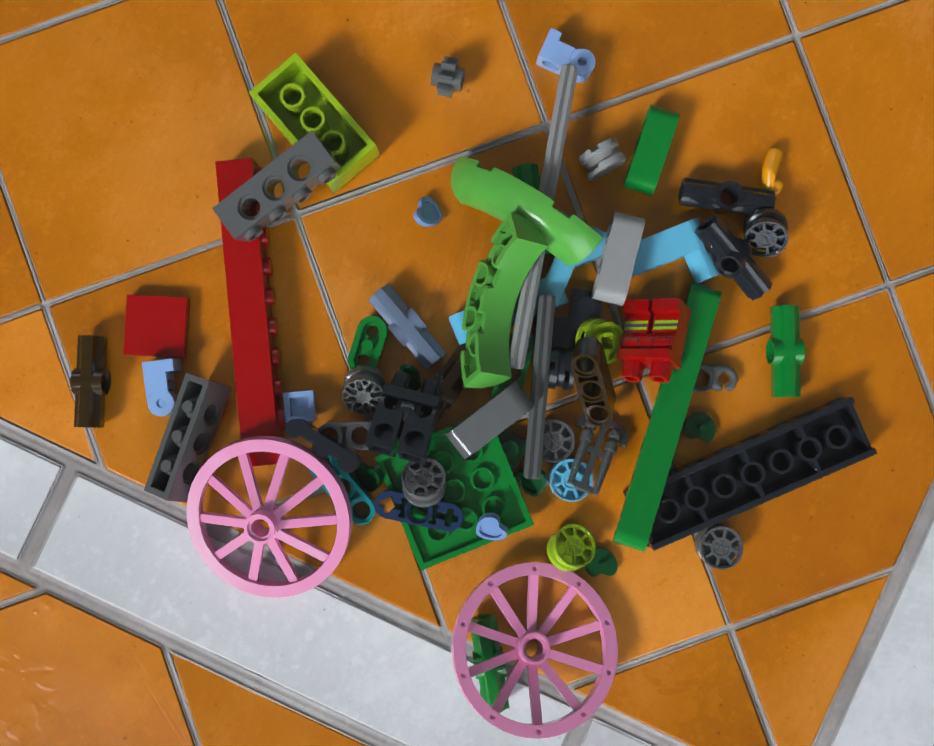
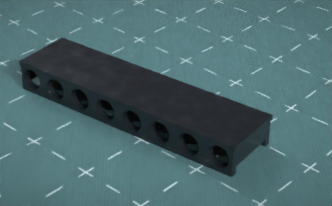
M841 396L669 471L647 547H650L653 551L878 454L876 449L871 447L853 406V403H855L853 397ZM628 489L625 490V491H623L625 498H626V494H627Z

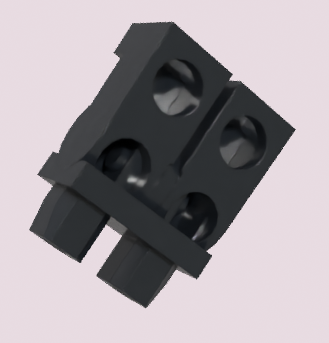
M396 371L391 383L384 384L383 394L378 403L365 444L369 451L396 457L398 453L400 459L427 465L434 430L441 410L439 381L427 378L423 380L420 392L411 390L412 376Z

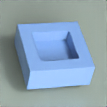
M315 390L283 393L285 423L292 419L318 420Z

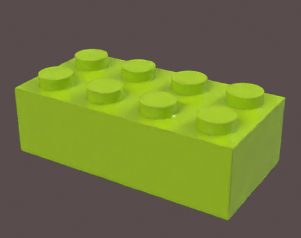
M296 52L249 91L256 104L292 145L310 131L320 136L342 166L336 171L337 176L326 184L334 194L380 155L376 144Z

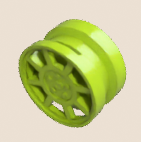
M590 318L583 322L576 333L575 345L581 339L584 331V337H593L602 343L607 364L617 359V349H620V338L623 334L621 327L600 318Z
M569 524L562 527L551 535L547 543L549 560L556 568L565 572L578 570L590 563L596 551V544L592 534L585 527L578 524ZM586 537H588L591 546H589Z

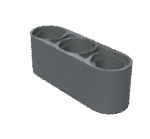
M514 381L449 431L446 436L461 456L466 459L524 416L535 405L520 385Z

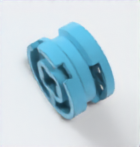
M572 457L556 462L548 474V482L552 491L562 500L569 502L579 501L588 495L567 483L575 459ZM584 462L581 463L575 478L580 482L586 468ZM592 473L587 484L591 487L593 486Z

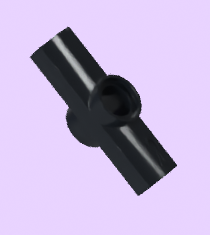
M683 178L678 193V205L713 210L718 214L735 213L749 215L753 211L762 208L774 209L776 200L772 190L740 186L733 181L717 183ZM721 192H726L730 195V205L722 201Z
M715 215L706 218L697 226L694 233L717 259L715 266L722 276L732 278L752 301L762 297L764 293L770 290L773 283L750 256L752 248L747 241L735 238L722 220Z

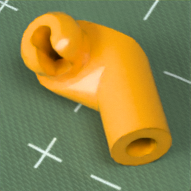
M772 148L768 150L762 167L761 189L772 190L776 196L783 187V181L775 179L783 153L779 149Z

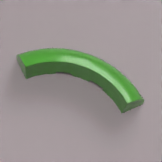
M461 156L457 159L451 172V187L454 196L461 204L481 210L502 222L511 212L527 218L543 234L548 244L546 250L565 265H574L585 259L603 239L601 235L577 216H570L559 209H554L555 203L553 199L518 178L496 167L492 170L480 168L481 163L475 159Z
M511 212L492 236L491 242L494 245L486 260L479 261L468 292L462 322V329L467 331L466 350L461 351L462 378L466 388L492 387L512 377L509 358V338L514 307L528 272L538 257L548 247L540 230L527 218Z

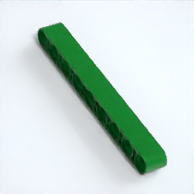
M694 283L690 286L685 304L691 310L683 353L680 357L682 360L681 368L673 369L669 383H660L614 534L613 542L642 552L646 549L722 291Z

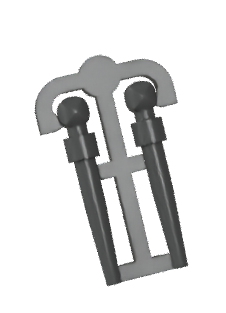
M582 413L575 426L580 429L584 427L585 430L581 433V442L567 483L582 492L598 496L612 456L616 454L618 446L626 447L629 434L624 426L614 422L612 418L608 425L599 427L592 447L588 444L592 442L593 431L597 426L591 425L587 421L585 422L586 418L584 413ZM612 429L608 437L610 441L606 442L605 452L600 450L606 430ZM588 452L591 454L580 482L575 478L585 453ZM596 458H603L593 488L587 484Z

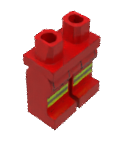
M680 298L653 299V302L650 299L625 300L623 305V312L626 314L624 331L620 338V349H617L616 358L623 363L622 377L628 382L642 381L643 370L650 369L649 378L652 381L669 383L673 369L681 368L682 360L680 357L684 349L691 310Z

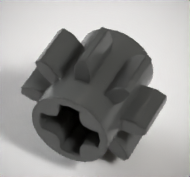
M444 56V61L434 63L431 86L437 87V95L452 98L454 91L461 92L465 78V68L459 67V59Z

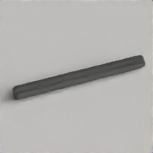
M542 294L538 297L530 400L535 406L528 414L523 474L527 479H539L541 477L556 299L555 296Z

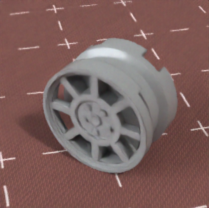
M615 137L612 140L609 138L597 144V147L592 150L588 149L578 157L580 165L585 166L588 171L587 178L589 181L610 173L626 162V156L623 152H619L617 148L619 143Z

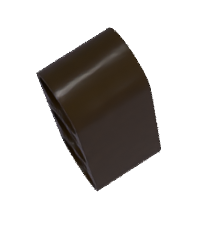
M583 337L575 345L570 363L571 371L587 422L591 425L602 427L608 425L612 420L616 395L602 343L593 337Z

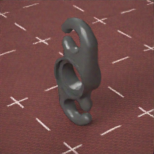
M701 365L700 370L707 374L708 380L703 387L694 386L693 392H705L712 389L721 391L723 386L719 383L718 376L724 372L730 376V381L725 386V389L731 391L738 382L737 373L728 365Z

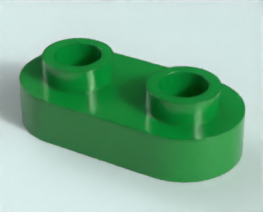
M368 316L358 324L348 355L350 369L361 366L359 358L362 355H367L370 359L367 366L378 368L388 336V327L379 317ZM375 326L379 330L378 335L373 338L369 337V328Z

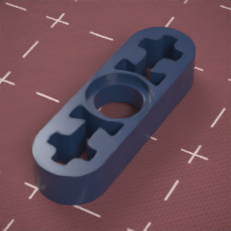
M394 489L382 491L376 497L374 503L376 512L383 518L448 532L458 529L464 518L460 505L442 499L435 504L439 505L437 512L446 513L448 508L454 509V515L458 516V520H453L451 524H446V519L441 516H436V522L430 521L434 512V506L428 507L427 516L421 519L415 518L412 515V504L410 502L405 506V516L400 515L402 508L393 507L388 512L386 511V505L381 504V500H386L388 496L393 497L394 503H404L403 498L405 496L403 491Z

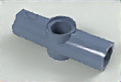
M389 284L381 287L368 300L389 324L387 327L404 347L407 346L414 357L426 370L434 366L447 354L426 330L428 327L411 307L408 308L401 297Z

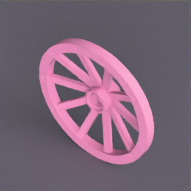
M255 436L244 438L225 446L200 468L188 494L187 524L191 539L200 557L222 580L249 594L263 597H288L301 594L316 587L338 566L347 550L351 537L352 509L347 491L341 479L320 455L310 448L289 439L275 436ZM250 452H273L280 454L264 504L249 456ZM238 456L252 507L215 474V471L223 463ZM293 458L308 467L317 477L278 507L275 503L289 459ZM208 483L245 517L204 512L203 501ZM323 484L325 485L333 500L336 510L335 514L284 518L288 511ZM259 519L266 521L269 528L263 526ZM205 523L244 528V532L217 550L208 535ZM337 524L336 539L331 553L285 530L287 528ZM250 540L254 543L248 575L231 565L224 557ZM279 540L323 561V563L314 571L299 577ZM265 543L268 544L288 580L270 581L259 578Z
M532 562L503 568L485 578L474 588L458 613L452 634L451 654L454 673L461 692L471 707L484 720L509 734L524 738L540 739L567 733L580 726L596 712L606 698L613 683L617 666L618 646L611 615L601 597L585 580L571 571L559 570L552 564ZM521 576H528L526 630L498 588L499 585ZM539 576L552 578L569 586L536 630ZM489 593L517 637L471 622L476 609ZM575 595L581 596L591 609L596 621L546 637ZM600 630L602 642L601 665L550 649V646ZM468 632L513 647L510 651L468 667L466 640ZM533 639L537 644V651L530 657L526 653L525 647L527 642ZM547 658L598 674L593 688L582 703L578 701L546 660ZM517 659L492 706H490L479 694L471 677ZM526 666L532 724L517 722L500 714ZM537 666H539L573 711L559 719L542 723Z

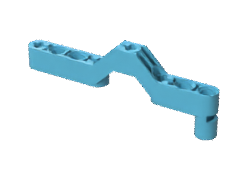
M699 219L689 220L641 239L632 277L683 257L695 284L720 275L716 269V260L711 252L707 253L703 242L694 233L697 226L700 225ZM591 226L603 239L591 254L574 265H565L554 256L546 277L540 280L533 317L537 316L538 297L542 294L555 296V308L569 302L564 290L573 269L601 259L607 235L606 232ZM520 292L514 307L511 326L515 323ZM464 310L448 317L459 346L466 344L467 331L462 329Z

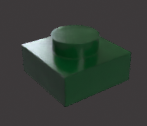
M505 429L501 433L499 440L511 468L515 470L525 454L526 441Z

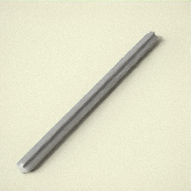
M570 64L562 65L539 185V191L555 200L578 68ZM545 250L533 264L520 290L509 351L510 367L520 370L525 366Z

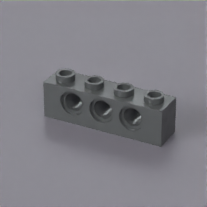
M310 131L212 209L234 239L250 242L263 233L262 228L268 223H275L284 218L288 213L286 209L294 203L300 204L312 195L311 190L320 183L324 185L337 176L336 171L342 166L320 136ZM309 163V174L305 178H299L298 170L300 166ZM283 182L285 191L282 196L276 198L274 188L278 183ZM258 201L260 211L256 216L252 217L250 207L254 202Z
M185 374L144 491L166 501L187 502L191 484L200 468L206 462L232 387L193 374Z

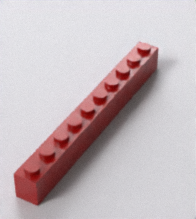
M252 158L215 161L219 203L263 168L259 167ZM258 201L254 202L250 207L252 217L256 216L260 211ZM221 221L240 438L244 439L255 436L284 438L283 426H286L287 423H285L284 408H281L280 396H283L284 383L282 377L278 378L277 366L281 365V352L279 347H275L274 335H278L279 329L277 318L272 316V305L276 304L274 288L270 287L269 275H273V265L271 257H267L266 245H270L268 227H263V233L258 238L250 242L247 240L244 242L234 239ZM250 452L249 456L253 467L277 464L280 454L273 452Z

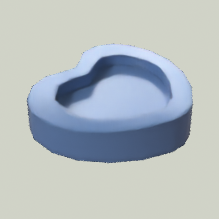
M423 196L417 203L418 209L414 212L413 217L421 226H435L442 220V212L432 198Z
M485 513L477 522L476 534L487 540H502L507 536V527L500 522V517L496 513Z

